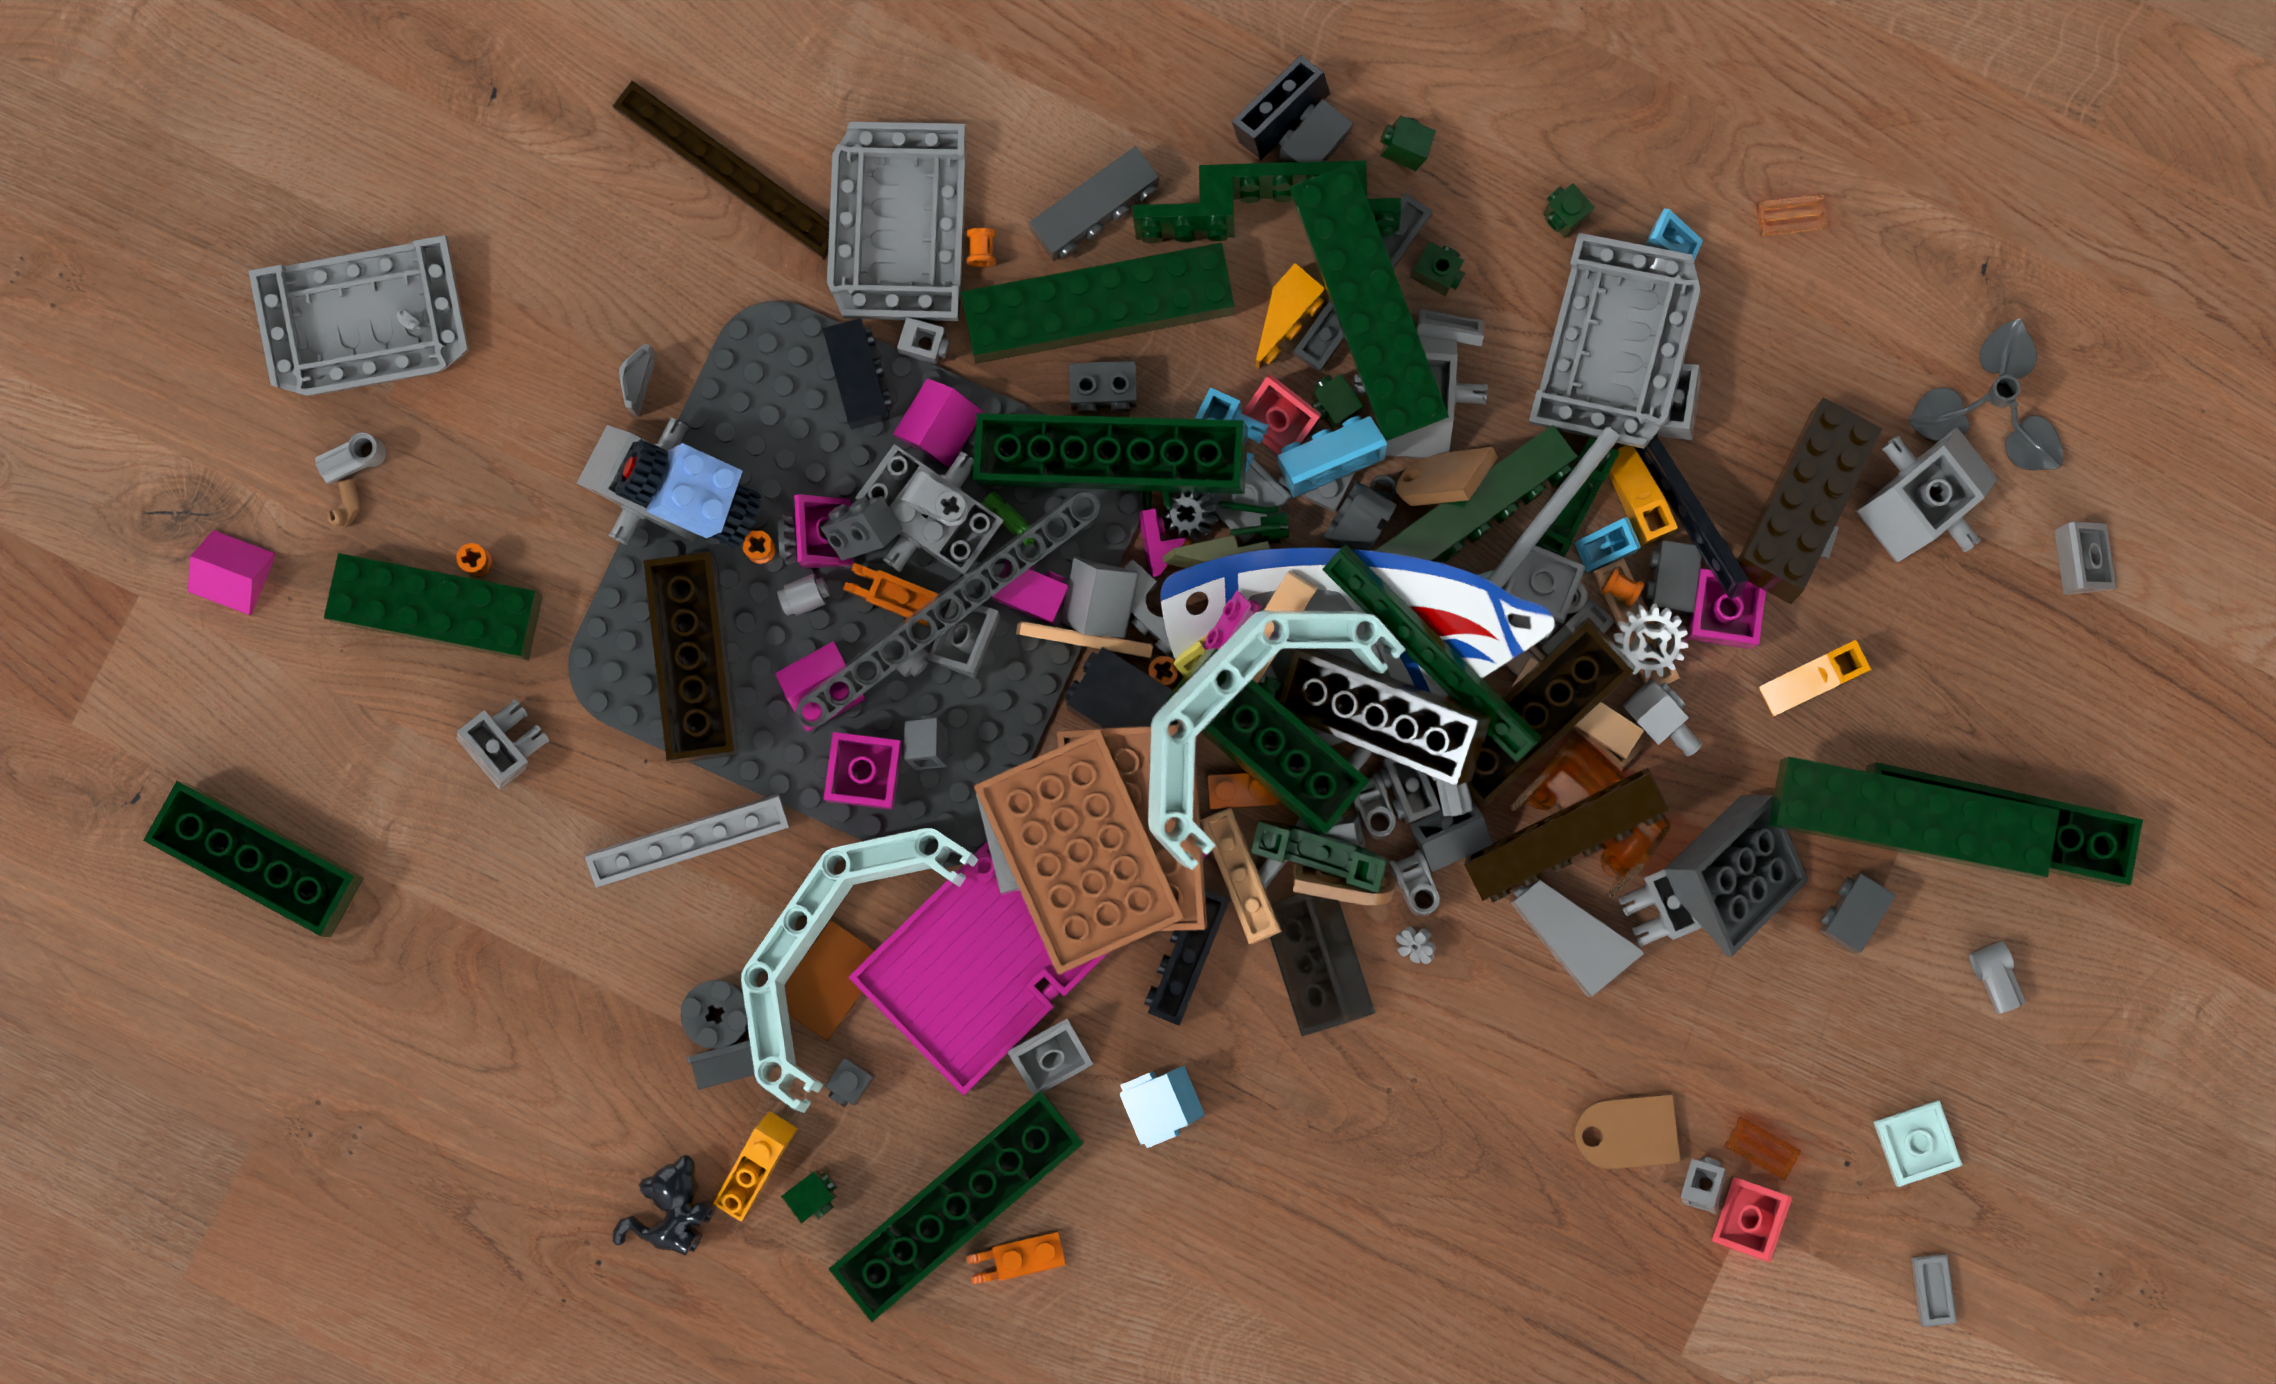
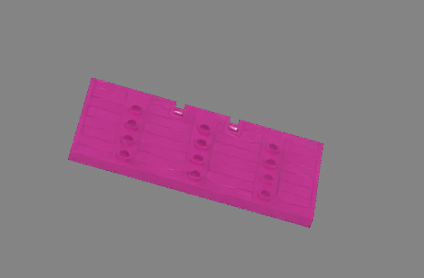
M988 841L974 854L979 859L974 867L968 863L966 865L963 864L955 872L958 875L962 873L966 876L960 887L947 880L848 977L963 1096L1054 1007L1051 1001L1059 993L1065 997L1108 954L1101 955L1058 975L1021 891L1004 895L1000 893ZM1202 851L1203 860L1211 853V851L1208 854H1204ZM1045 977L1050 984L1040 992L1035 985Z

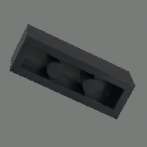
M1300 55L1231 121L1238 142L1262 160L1280 143L1283 136L1290 129L1296 128L1302 122L1300 118L1311 104L1317 106L1322 99L1325 100L1330 95L1324 72Z
M858 318L822 328L851 430L889 420L887 410L892 409L893 405L888 389L882 390L879 378L885 376L880 358L873 359L870 347L875 346L876 343L871 326L864 327L862 319Z

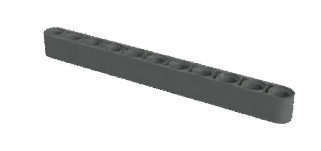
M1083 491L1071 494L801 697L796 705V714L799 721L807 727L822 725L1092 522L1100 511L1098 499L1093 494ZM1082 497L1087 498L1091 503L1090 512L1085 516H1079L1075 511V503ZM1053 518H1060L1064 523V530L1057 537L1051 536L1048 532V523ZM1027 538H1033L1037 543V551L1030 557H1025L1020 549L1021 543ZM1001 558H1005L1010 563V571L1004 577H997L993 571L994 563ZM980 579L982 581L984 589L980 596L970 597L967 594L966 586L970 580ZM951 599L956 603V612L951 617H942L939 613V606L942 601ZM918 620H926L930 627L928 634L923 638L914 637L912 634V625ZM891 640L900 641L902 644V653L896 658H889L884 653L885 645ZM863 661H871L875 664L874 675L867 679H863L857 674L858 665ZM837 681L845 682L848 685V693L842 699H835L830 695V687ZM809 702L818 703L821 706L820 715L815 719L805 718L802 715V709L805 704Z

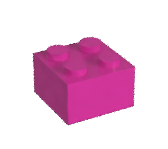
M1700 569L1694 612L1688 616L1686 628L1688 634L1685 636V640L1744 649H1753L1758 646L1766 591L1747 582L1742 594L1730 599L1713 572L1708 569Z
M833 732L824 800L831 803L894 810L903 743L900 740Z

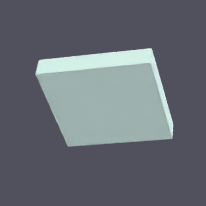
M1940 1100L1873 1121L1897 1187L1963 1166Z

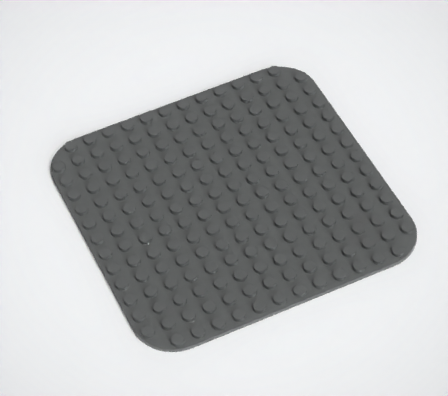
M769 301L750 306L735 315L719 333L677 422L679 423L680 421L689 427L681 443L742 470L739 484L761 495V505L758 508L759 514L755 516L754 520L756 522L754 526H751L750 531L766 532L775 543V556L766 564H756L744 553L743 543H740L739 547L734 548L712 537L704 538L700 535L696 543L646 518L644 520L640 519L629 540L628 546L621 542L619 543L572 643L569 654V676L574 693L582 706L597 720L665 751L643 560L711 552L716 557L739 755L691 761L690 763L765 797L779 793L783 805L862 841L932 828L974 855L988 841L974 785L1031 760L1083 647L1015 634L1017 623L1022 621L1076 631L1061 622L1064 603L1054 626L993 601L990 597L981 606L999 611L1001 618L976 679L931 662L926 658L929 664L918 676L914 677L910 674L904 677L897 669L893 670L863 693L865 701L807 732L788 702L775 673L833 641L845 662L848 663L906 618L866 602V599L843 590L845 582L857 584L870 591L874 580L856 575L851 570L852 566L803 569L798 563V559L794 565H785V559H780L778 518H783V511H791L795 516L794 495L797 494L851 499L852 505L857 501L855 497L894 444L938 475H945L949 470L947 467L893 436L894 431L927 378L954 388L984 413L1046 414L934 364L901 355L896 347L875 339L876 345L870 347L873 359L880 358L885 376L879 378L882 390L888 389L893 408L887 410L889 420L851 430L822 329L840 323L791 302ZM976 427L961 452L968 455V459L970 457L974 459ZM973 470L961 486L964 493L981 505H983L984 499L990 493L996 492L1003 499L1004 504L1008 503L1026 520L1027 525H1032L1073 493L1083 491L1093 494L1100 503L1098 516L1034 564L1033 571L1043 575L1047 571L1056 573L1065 578L1064 584L1066 585L1069 583L1074 557L1115 567L1120 566L1138 526V513L1142 511L1143 504L1142 491L980 486L973 480ZM1082 497L1076 501L1075 511L1079 516H1085L1090 512L1091 503L1087 498ZM1060 518L1050 520L1047 526L1049 534L1053 537L1061 535L1064 530V523ZM1002 524L970 570L1018 534L1014 535ZM899 534L884 548L854 557V563L877 572L881 570L937 594H940L964 576L940 562L923 549L916 548L906 562L902 571L898 572L893 566L884 562L883 559L901 537ZM1036 541L1030 546H1026L1022 542L1020 546L1022 554L1025 557L1034 555L1037 551ZM754 542L753 547L755 551L763 553L766 550L763 546L764 543ZM1001 558L994 563L993 571L997 577L1000 576L1007 560L1005 558ZM813 573L817 579L823 577L830 596L825 597L826 605L795 616V614L787 616L780 604L777 591L784 589L785 584ZM972 579L966 586V592L970 597L980 596L984 589L980 579ZM951 599L941 602L939 613L942 617H945ZM917 622L912 625V634L917 638L925 637L930 630V627ZM935 640L924 647L928 653H930ZM863 661L858 665L857 674L859 677L867 679L874 675L875 664L873 662ZM928 715L936 717L948 729L947 767L915 770L904 760L905 721H913L919 716ZM833 732L900 740L903 743L894 810L831 803L824 800ZM933 840L926 845V855L934 854L937 851L938 841ZM951 852L948 859L943 863V867L948 868L962 864L960 862L962 856Z

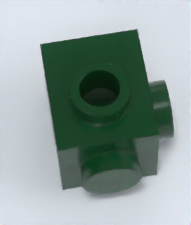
M1400 115L1392 125H1386L1381 135L1380 143H1383L1384 146L1380 156L1416 172L1428 158L1436 130L1420 124L1414 118Z
M1572 183L1566 189L1560 186L1546 199L1549 204L1543 215L1549 226L1566 238L1590 217L1595 207Z
M1429 242L1414 268L1411 278L1446 296L1450 288L1457 290L1465 272L1460 269L1464 260L1459 258L1460 254L1453 248L1448 246L1441 248Z
M1341 374L1335 378L1328 375L1314 385L1316 390L1312 394L1311 399L1313 403L1311 406L1322 414L1321 421L1326 419L1333 431L1342 426L1348 419L1361 413L1362 403Z
M815 1170L781 1197L802 1224L813 1215L820 1219L834 1208L831 1201L837 1197L834 1192L837 1186L827 1172L820 1174L818 1170Z

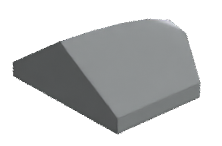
M643 344L618 369L625 407L636 417L640 415L657 358V353L648 344Z

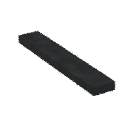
M1655 435L1644 449L1635 447L1660 491L1728 598L1733 599L1740 596L1749 580L1658 436Z

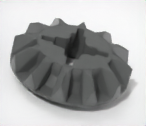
M783 511V518H778L780 559H785V565H794L797 560L795 516L791 511Z

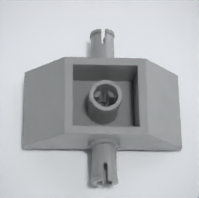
M1418 335L1449 418L1387 441L1385 456L1423 459L1438 453L1449 452L1454 421V405L1456 406V402L1486 405L1487 384L1458 383V379H1456L1457 340ZM1354 375L1353 392L1356 396H1366L1360 377Z
M670 417L658 443L653 445L668 452V450L681 443L689 427L680 421L678 423L676 419ZM607 425L576 484L620 505L622 512L608 536L628 546L629 540L640 519L644 520L646 518L696 543L699 537L698 534L646 512L649 505L648 501L646 505L640 506L615 494L616 480L620 476L619 471L624 465L623 461L626 456H629V451L631 448H634V444L642 438Z
M1957 427L1918 458L1914 457L1899 435L1888 441L1889 444H1885L1881 449L1899 469L1898 476L1855 511L1896 563L1935 540L1945 530L1950 533L1963 552L1974 547L1973 543L1978 544L1981 538L1977 536L1963 517L1986 497L1998 480L1996 475ZM1930 488H1933L1934 493L1930 497L1929 491Z
M894 444L855 497L856 500L863 497L870 500L882 496L902 526L903 530L899 533L901 537L883 559L884 562L893 566L898 572L902 571L906 562L916 548L923 549L940 562L965 575L1004 522L1002 518L962 491L961 486L972 472L974 459L971 457L968 459V455L964 452L959 453V456L945 475H938ZM918 470L929 474L963 497L968 507V517L962 525L949 527L930 516L926 519L924 518L925 514L916 511L901 500ZM956 503L952 507L948 505L945 507L948 515L950 512L957 513L959 511Z

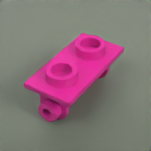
M1236 590L1232 599L1225 604L1223 614L1217 624L1207 634L1206 642L1203 645L1204 649L1217 648L1219 650L1251 616L1260 612L1259 610L1262 606L1252 599L1248 601Z

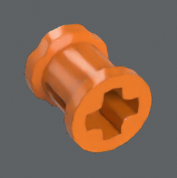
M972 228L967 230V238L970 239V257L967 258V265L979 268L996 265V258L993 257L995 230L990 228Z
M751 531L748 536H745V541L743 542L744 553L756 564H766L775 556V543L764 531ZM754 542L764 543L763 546L766 550L763 553L755 551L753 547Z
M467 543L457 552L456 559L459 567L474 577L485 576L493 566L491 554L479 544ZM476 553L481 558L476 560L477 566L474 567L469 562L473 560V554Z
M1615 566L1600 592L1603 594L1610 593L1624 601L1625 606L1630 609L1640 595L1645 583L1633 581L1621 574L1620 569Z
M1159 656L1150 663L1149 676L1170 688L1176 683L1178 669L1173 664L1174 660L1172 658ZM1165 665L1169 666V674L1172 677L1169 679L1164 676L1161 680L1157 679L1158 672L1155 668L1157 666L1159 668H1164Z

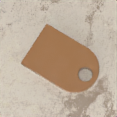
M1493 447L1438 453L1431 457L1423 458L1408 467L1396 481L1395 490L1401 501L1408 506L1469 500L1498 459V456Z
M1295 863L1293 892L1355 904L1377 906L1387 904L1393 899L1396 881L1391 874L1385 871L1380 892L1376 893L1346 883V878Z
M1673 1094L1598 1101L1586 1107L1575 1122L1573 1132L1575 1146L1580 1155L1588 1163L1596 1167L1619 1169L1681 1163ZM1594 1126L1600 1132V1141L1594 1146H1587L1582 1139V1134L1586 1128Z

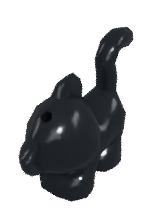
M683 1155L674 1164L662 1167L653 1176L642 1179L638 1184L641 1193L646 1198L652 1199L660 1210L666 1211L665 1218L656 1223L652 1228L645 1226L634 1216L620 1219L613 1230L612 1242L615 1245L620 1246L624 1244L627 1231L632 1230L640 1239L650 1242L657 1249L672 1250L684 1256L688 1254V1251L695 1252L703 1234L693 1228L694 1224L701 1226L703 1222L708 1223L716 1210V1204L709 1200L693 1204L698 1184L694 1177L695 1163L689 1155Z

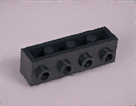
M1205 889L1207 928L1205 930L1173 931L1170 942L1175 943L1171 956L1164 954L1157 973L1163 975L1158 988L1151 985L1144 1003L1150 1007L1148 1014L1180 1026L1229 904V898Z

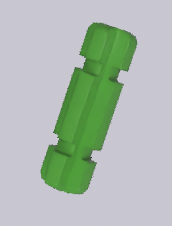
M996 492L990 493L984 499L983 506L1004 520L1002 524L1014 535L1020 534L1030 526L1026 524V520L1008 503L1004 504L1003 499ZM1027 538L1023 541L1026 546H1030L1035 542L1033 538Z

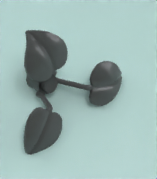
M2021 319L2010 321L1997 328L1985 340L1980 349L1979 358L1982 368L1988 373H1999V377L1990 386L1988 394L1963 408L1962 398L1955 391L1948 388L1933 389L1920 399L1909 418L1911 427L1918 434L1938 442L1956 427L1965 435L1969 429V421L1965 414L1973 411L1985 402L1990 401L1992 405L1998 408L2009 406L2011 409L2012 426L2016 430L2007 437L2005 442L2006 454L2009 460L2017 467L2030 471L2054 470L2062 466V445L2052 424L2046 419L2035 415L2027 417L2021 426L2018 422L2017 406L2019 404L2015 399L2020 393V383L2017 379L2028 375L2037 362L2035 345Z

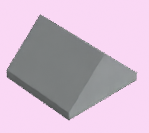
M2074 521L2054 530L2064 595L2116 589L2107 524Z
M1074 557L1061 622L1083 635L1125 638L1139 572Z
M951 600L945 618L955 614L957 607L954 600ZM981 605L935 639L927 660L976 679L1001 618L999 611Z
M1068 1018L1008 1051L1010 1058L1033 1096L1040 1090L1045 1092L1093 1065Z

